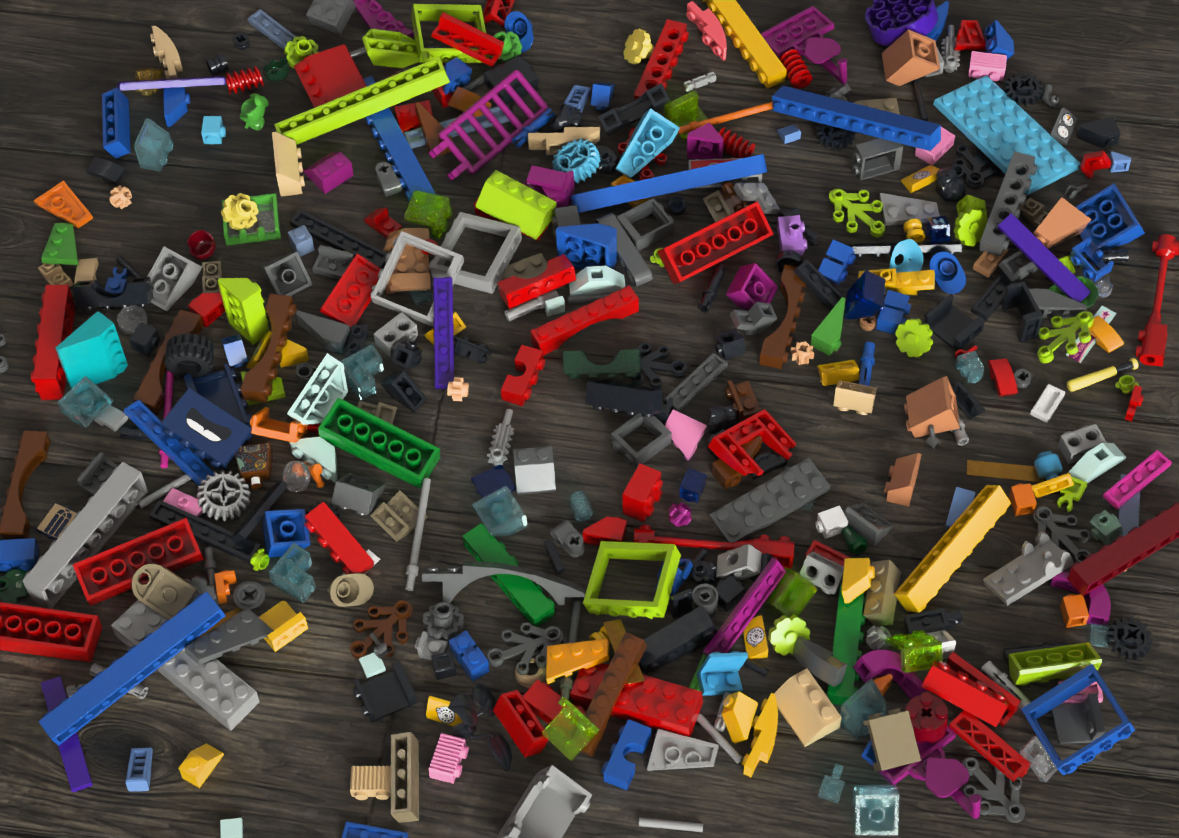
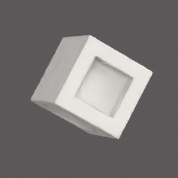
M839 505L818 513L815 525L817 531L822 533L824 538L827 539L840 534L842 529L848 526V520Z

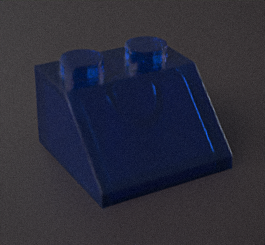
M866 270L847 291L844 319L873 317L878 311H881L885 304L883 298L886 292V279Z

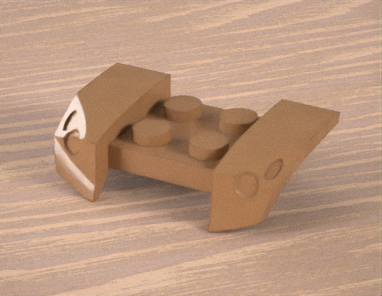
M404 228L391 232L386 239L383 251L387 253L392 252L394 239L400 235L401 231L426 240L429 239V228ZM406 244L385 288L387 294L399 291L430 290L429 255L423 254L421 249Z

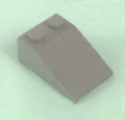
M164 246L147 276L151 278V285L154 288L152 290L154 298L151 303L168 311L192 286L202 267Z

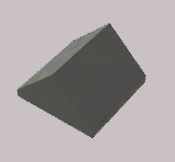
M864 502L846 508L845 516L848 520V526H851L853 530L874 547L894 527L893 524Z

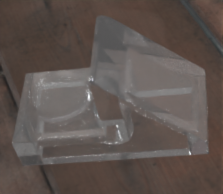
M1033 736L1020 750V755L1031 763V769L1041 782H1047L1058 770L1037 736Z

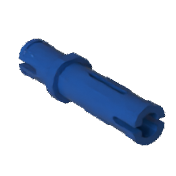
M547 108L537 119L528 126H525L517 136L512 138L513 144L520 139L515 145L520 148L528 140V133L538 132L556 116L554 112L547 116L552 109Z
M873 342L864 343L863 354L860 357L861 369L858 384L870 386L872 366L875 364V344Z

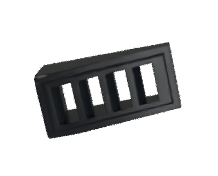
M691 589L671 597L668 603V610L673 618L692 611Z

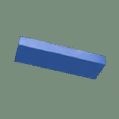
M346 821L341 838H408L409 835L407 832Z

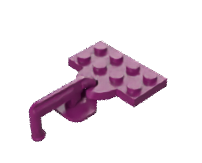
M814 6L761 33L778 59L787 51L796 49L799 55L805 56L814 64H820L841 84L847 82V59L841 58L837 61L839 68L829 60L841 52L840 45L833 39L823 38L825 33L834 29V23Z
M948 726L945 736L935 743H930V741L920 743L916 741L921 761L878 771L892 786L908 774L915 779L926 780L927 788L937 797L946 798L950 796L972 818L978 819L980 816L981 796L972 794L968 799L959 790L968 781L969 771L958 760L946 759L945 752L942 749L956 737V733Z

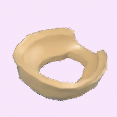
M532 658L530 663L536 662L535 658ZM515 668V678L524 687L530 688L536 680L542 683L546 680L545 668H539L535 675H519L517 668Z

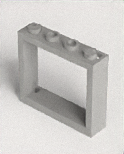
M460 212L458 217L454 219L452 227L446 233L445 240L440 247L452 251L465 227L506 237L486 276L460 270L454 283L493 294L498 285L497 282L500 281L522 240L520 227ZM435 256L429 265L433 278L445 277L449 267L444 266L446 260Z
M401 231L400 235L394 239L392 252H389L386 256L384 269L379 271L377 285L372 287L370 294L372 302L397 313L403 312L407 317L434 327V302L426 316L381 297L406 244L452 262L445 277H452L453 285L464 263L463 255Z

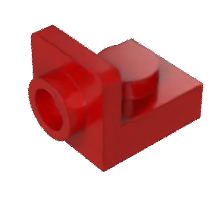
M1104 150L1084 154L1081 171L1090 179L1093 177L1095 170L1110 168L1112 162Z

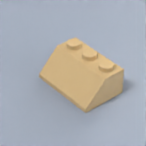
M272 132L276 176L280 195L282 197L302 194V187L305 186L304 176H300V173L303 172L302 162H299V159L302 158L301 149L297 148L295 140L277 132Z
M807 668L790 677L774 693L777 708L804 747L840 728L841 715Z

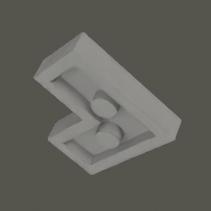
M736 183L733 189L741 201H758L764 214H777L780 210L764 183Z

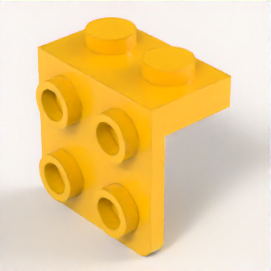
M281 601L259 617L273 630V632L267 635L268 639L264 638V640L275 652L308 629L304 615L301 612L296 614L286 601Z

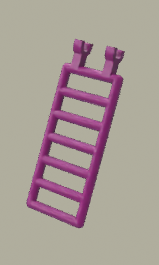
M514 70L441 130L439 137L442 142L428 154L433 159L445 148L448 147L461 163L447 175L451 181L465 169L470 174H475L512 142V138L517 136L525 126H528L537 119L549 106L519 70ZM517 78L541 108L535 114L510 85L514 79ZM502 89L507 91L529 118L523 124L498 96ZM491 98L516 127V130L511 134L506 131L485 105ZM478 109L482 111L504 138L498 145L472 115ZM466 119L492 149L486 155L483 154L460 126ZM453 130L459 134L479 159L473 166L447 136Z

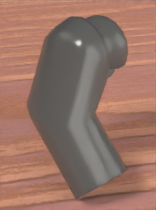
M1046 84L1044 85L1041 99L1049 107H1055L1059 102V98H1055L1056 95H1051L1053 87Z

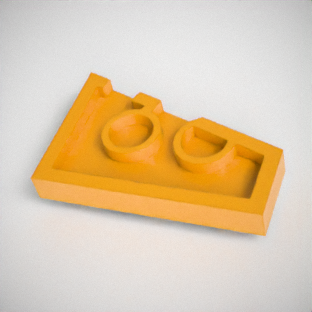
M608 639L547 646V683L555 682V678L563 675L565 677L573 675L572 672L578 669H588L608 661Z

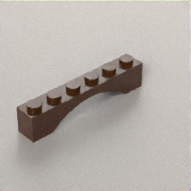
M784 265L780 281V291L787 305V314L780 327L764 339L759 365L782 369L783 362L787 363L789 356L787 347L791 348L793 341L791 332H795L797 326L795 317H799L801 306L798 305L799 302L803 303L805 291H802L803 287L807 288V285L793 272L797 268L795 266Z
M269 295L265 310L271 322V340L260 362L245 374L241 387L245 400L267 403L268 396L272 394V383L277 377V366L282 361V349L287 344V333L292 327V316L296 314L297 307L292 296Z
M180 310L178 315L173 318L172 326L166 332L163 344L158 347L157 355L150 362L149 370L143 376L140 388L133 395L134 402L140 400L157 416L165 401L162 384L167 368L165 367L167 342L171 337L178 336V334L190 333L199 335L204 326L201 315Z
M24 430L22 438L19 439V452L15 455L14 459L15 468L10 474V488L8 487L6 490L7 501L2 507L3 517L2 521H0V535L3 540L28 539L31 525L23 510V492L32 472L47 459L51 443L47 432Z
M625 632L573 738L571 746L575 750L593 758L602 740L615 703L647 647L643 639Z

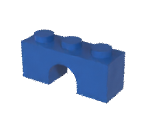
M629 719L625 726H621L618 733L620 738L617 744L613 743L610 750V755L612 756L609 762L605 761L601 771L604 773V782L624 790H628L635 774V764L627 761L624 756L629 752L644 754L651 738L650 727Z

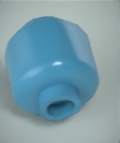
M1051 451L1038 454L1037 459L1034 461V466L1040 479H1053L1058 477L1063 470L1058 455Z

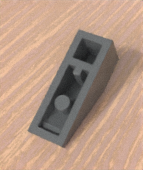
M1029 289L1043 314V318H1052L1054 316H1061L1062 319L1071 318L1087 310V305L1049 289Z
M297 310L298 324L325 349L343 354L350 334L349 325Z

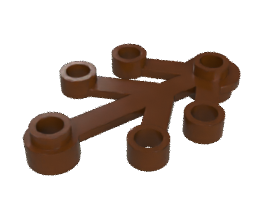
M405 600L396 602L393 607H378L374 605L368 608V615L373 620L357 619L354 621L353 627L357 633H362L365 629H375L372 633L377 638L384 634V643L387 645V648L391 649L385 657H392L394 655L392 626L398 621L397 641L400 644L407 643L409 640L407 619L412 615L413 609L411 604ZM402 609L406 610V612L400 613L399 611ZM380 615H391L386 620H375ZM358 624L363 625L361 628L356 627ZM370 635L364 641L357 640L351 644L350 651L354 658L359 659L366 656L367 649L374 643ZM401 635L406 636L404 639L399 638Z

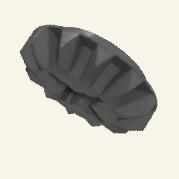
M246 581L236 587L233 599L237 607L243 610L248 608L253 611L254 608L261 607L262 602L265 601L266 593L260 583ZM245 592L249 595L253 594L254 600L247 599Z

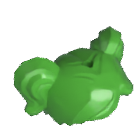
M251 94V98L247 99L241 107L240 119L246 122V129L251 127L253 130L258 131L264 127L265 120L263 116L265 108L269 106V103L264 96Z

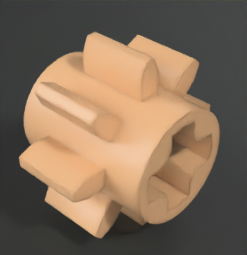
M119 185L110 191V202L114 207L123 209L132 203L129 200L132 198V194L128 188Z
M806 341L796 342V348L791 347L792 361L795 360L798 365H808L809 359H814L813 346H810Z
M454 377V381H449L448 396H452L453 401H462V397L468 396L469 384L464 383L463 378Z

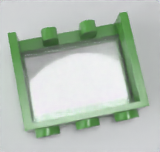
M276 194L249 196L250 201L255 202L258 209V214L255 215L257 221L249 229L243 228L239 231L232 229L229 226V222L223 220L226 245L281 239Z

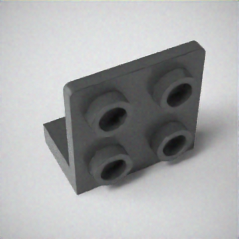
M1097 693L1088 694L1083 703L1060 704L1051 710L1058 744L1091 743L1106 732Z

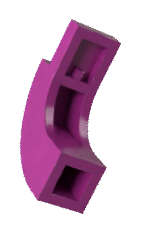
M1064 570L1051 579L1050 586L1073 591L1081 595L1067 580L1069 572ZM1102 584L1083 597L1089 614L1086 624L1106 628L1110 616L1111 602L1109 594Z
M871 651L861 656L853 666V669L865 683L876 677H883L888 674L893 675L892 680L903 689L910 699L927 691L921 687L922 681L916 675L920 669L911 660L894 651Z

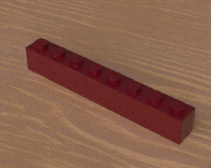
M1179 501L1175 502L1170 509L1160 511L1155 518H1148L1142 526L1132 528L1124 537L1120 535L1112 544H1105L1099 552L1089 554L1081 563H1074L1069 569L1070 573L1067 580L1084 596L1179 538Z

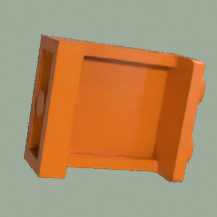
M268 407L254 414L250 420L251 434L293 443L298 442L299 439L308 434L309 424L303 425L297 420L288 423L269 419L270 408Z

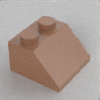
M916 453L897 458L895 466H890L888 477L892 478L890 482H886L884 493L887 494V502L910 506L922 454Z

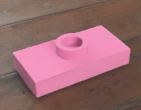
M174 488L170 490L163 502L197 517H200L202 514V507L198 506V499Z

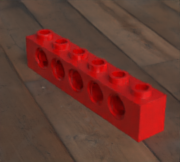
M667 19L634 93V101L647 90L661 83L666 90L667 80H670L672 77V68L677 65L678 54H682L683 43L688 40L687 24Z

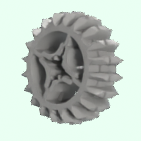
M224 470L221 471V474H217L214 471L213 477L207 475L206 480H202L201 486L198 487V506L202 507V512L207 513L209 518L214 515L216 521L219 517H222L224 522L226 517H230L233 521L234 515L240 517L241 511L245 512L246 505L250 503L249 485L245 484L244 478L240 479L238 473L232 476L231 470L228 474H225ZM222 491H224V493H225V495H226L224 501H223V496H222V495H223V492H222Z

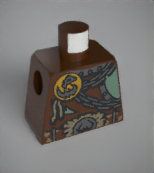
M271 443L242 446L239 448L235 457L241 477L245 479V483H250L252 489L262 488V481L271 478L273 461Z

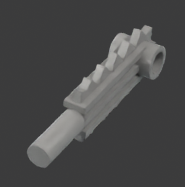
M949 25L948 37L946 36V39H942L941 45L943 47H941V50L943 52H941V55H943L942 58L944 60L943 69L948 73H952L960 66V63H958L960 61V58H958L960 50H954L956 41L955 26Z
M506 409L503 422L496 425V429L493 430L495 433L492 436L494 441L490 442L493 447L488 448L491 453L487 454V457L489 458L488 463H492L494 466H501L503 461L508 460L505 455L509 454L507 450L511 448L509 442L513 441L510 437L514 435V428L510 425L513 414L511 409Z

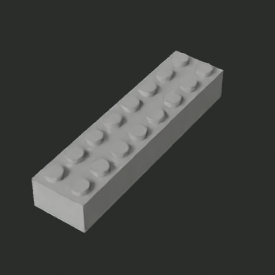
M122 462L112 471L107 481L101 484L97 493L89 498L86 506L75 515L70 525L63 529L60 537L52 542L49 550L38 559L34 568L26 573L23 583L31 600L47 609H52L78 578L72 564L97 555L136 508L137 502L142 500L148 493L140 471Z
M137 600L111 626L115 636L131 648L141 643L149 633L159 629L162 623L168 619ZM185 648L157 669L158 672L230 731L260 702L257 692L220 661L213 659L198 665L185 653Z

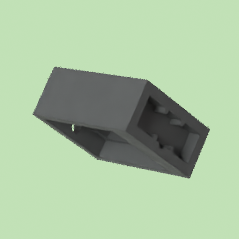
M881 138L857 144L855 153H853L854 163L852 164V171L854 175H857L859 180L862 181L900 170L903 145ZM887 153L886 156H882V157H879V158H875V159H872V160L865 161V159L872 158V157L879 156V155H882V154Z
M654 198L617 216V220L638 251L673 234V218L666 214L662 204L657 203ZM653 214L662 226L640 236L632 224Z
M638 413L611 433V446L616 452L619 451L628 464H632L637 469L639 464H644L671 443L672 432L654 415L653 417H643L642 413ZM640 425H643L656 439L636 453L623 438Z

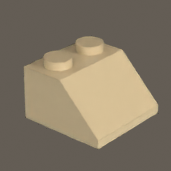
M839 380L835 390L833 406H836L841 411H849L851 409L856 410L858 414L868 415L873 410L877 387Z

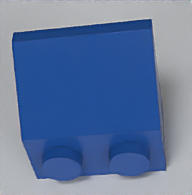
M305 509L265 511L262 526L269 558L289 556L310 546L309 532L304 525Z

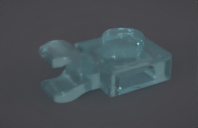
M835 764L831 777L824 776L818 797L838 804L845 782L840 780L844 766Z

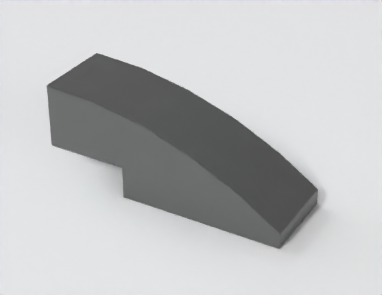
M798 636L793 653L797 661L813 675L833 687L842 683L847 664L834 658L833 652Z

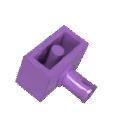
M800 215L778 217L776 225L780 252L787 249L795 250L803 256L804 250L807 249V240L803 238L802 233L805 232L804 221H801Z

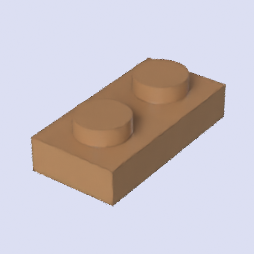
M1009 249L1003 250L1001 256L984 251L973 265V270L989 278L1000 262L1006 257Z

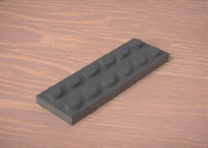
M808 457L709 514L726 542L743 541L831 490V486Z

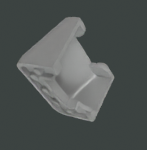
M553 765L544 768L534 776L497 838H562L575 815L580 812L584 813L589 808V800L592 794Z

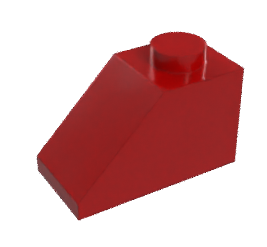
M221 292L202 293L188 305L191 313L201 315L203 325L206 328L226 312Z
M607 516L583 530L584 543L600 546L601 541L624 542L627 520L620 517Z

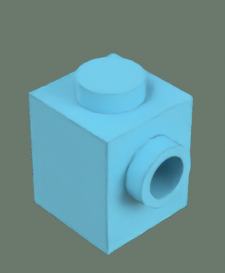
M221 116L203 117L201 134L204 144H222V138L226 136V128L223 125Z

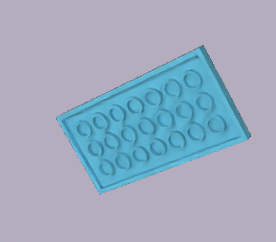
M987 75L934 100L933 105L1005 174L1014 151L1035 157L1037 170L1035 175L1030 177L1032 183L1030 189L1025 191L1027 195L1080 169L1081 163L1051 137L1015 101L1007 97V94Z

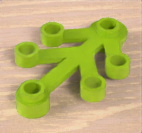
M842 189L830 191L829 200L834 205L833 220L835 222H842L844 220L843 205L847 208L848 222L846 230L849 233L857 231L858 224L855 221V216H857L870 227V234L873 237L879 238L884 235L885 225L881 221H874L863 212H881L883 207L881 201L875 200L872 204H856L849 201L859 200L867 202L869 200V192L867 190H861L859 193H846Z
M1084 311L1071 318L1052 317L1051 323L1054 328H1060L1064 325L1071 326L1049 330L1047 327L1040 328L1039 338L1042 340L1050 337H1059L1050 345L1039 348L1037 352L1039 361L1041 363L1051 362L1054 358L1053 351L1067 339L1068 343L1065 346L1067 353L1070 355L1076 354L1078 347L1075 332L1081 328L1079 333L1080 342H1089L1091 340L1089 327L1092 326L1094 321L1093 314Z

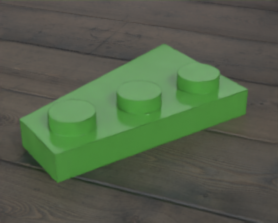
M54 224L41 257L42 263L79 265L73 224Z

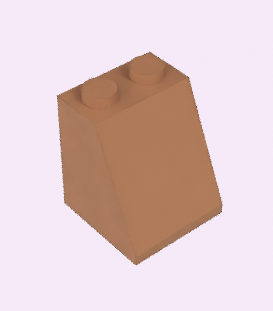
M909 29L882 52L886 81L898 86L940 69L936 41Z
M1061 197L1033 235L1047 249H1050L1080 234L1092 219Z
M947 376L906 396L907 403L904 404V409L909 417V420H906V426L908 431L912 432L914 438L930 435L929 425H934L935 434L960 428L956 395Z

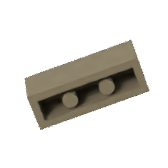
M891 560L875 561L871 565L875 568V578H871V587L867 589L863 615L875 627L893 625L897 601L894 593L899 588L901 571Z

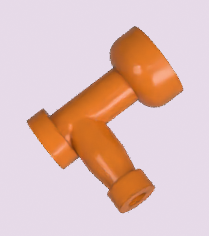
M300 461L295 465L297 476L305 477L310 473L318 488L325 485L320 476L322 473V466L320 464H313L311 466L305 461Z

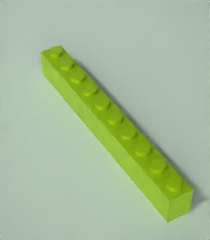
M438 57L274 125L277 133L295 140L296 145L450 83L442 61Z

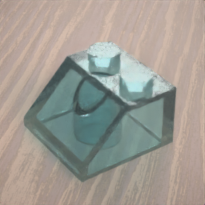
M146 118L134 144L140 168L161 172L163 165L167 163L169 151L171 152L173 149L170 133Z
M86 376L58 401L60 411L73 423L85 428L113 403V400Z
M507 486L472 504V507L491 536H511L528 527L524 512Z
M872 679L841 706L840 715L842 718L840 724L855 739L869 733L868 726L863 724V721L869 720V715L881 713V717L887 715V703Z
M854 785L855 835H898L899 793L897 786Z

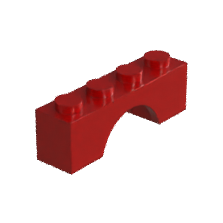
M563 254L549 260L546 270L537 277L523 279L511 276L497 282L501 298L510 309L576 280L574 266Z

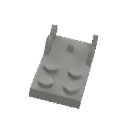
M1039 532L1037 546L1033 547V544L1025 541L1022 546L1021 556L983 579L984 585L1007 606L1073 565L1071 555L1054 544L1045 532Z

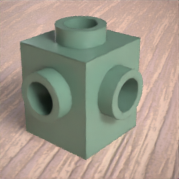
M1106 510L1096 514L1090 521L1092 536L1096 540L1100 539L1104 544L1110 545L1117 537L1123 535L1118 518L1114 514L1110 515Z

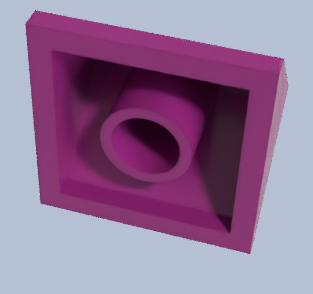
M710 122L688 133L687 159H723L724 139Z

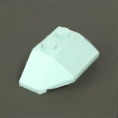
M326 354L287 414L303 425L322 423L337 398L343 400L348 393L343 363Z

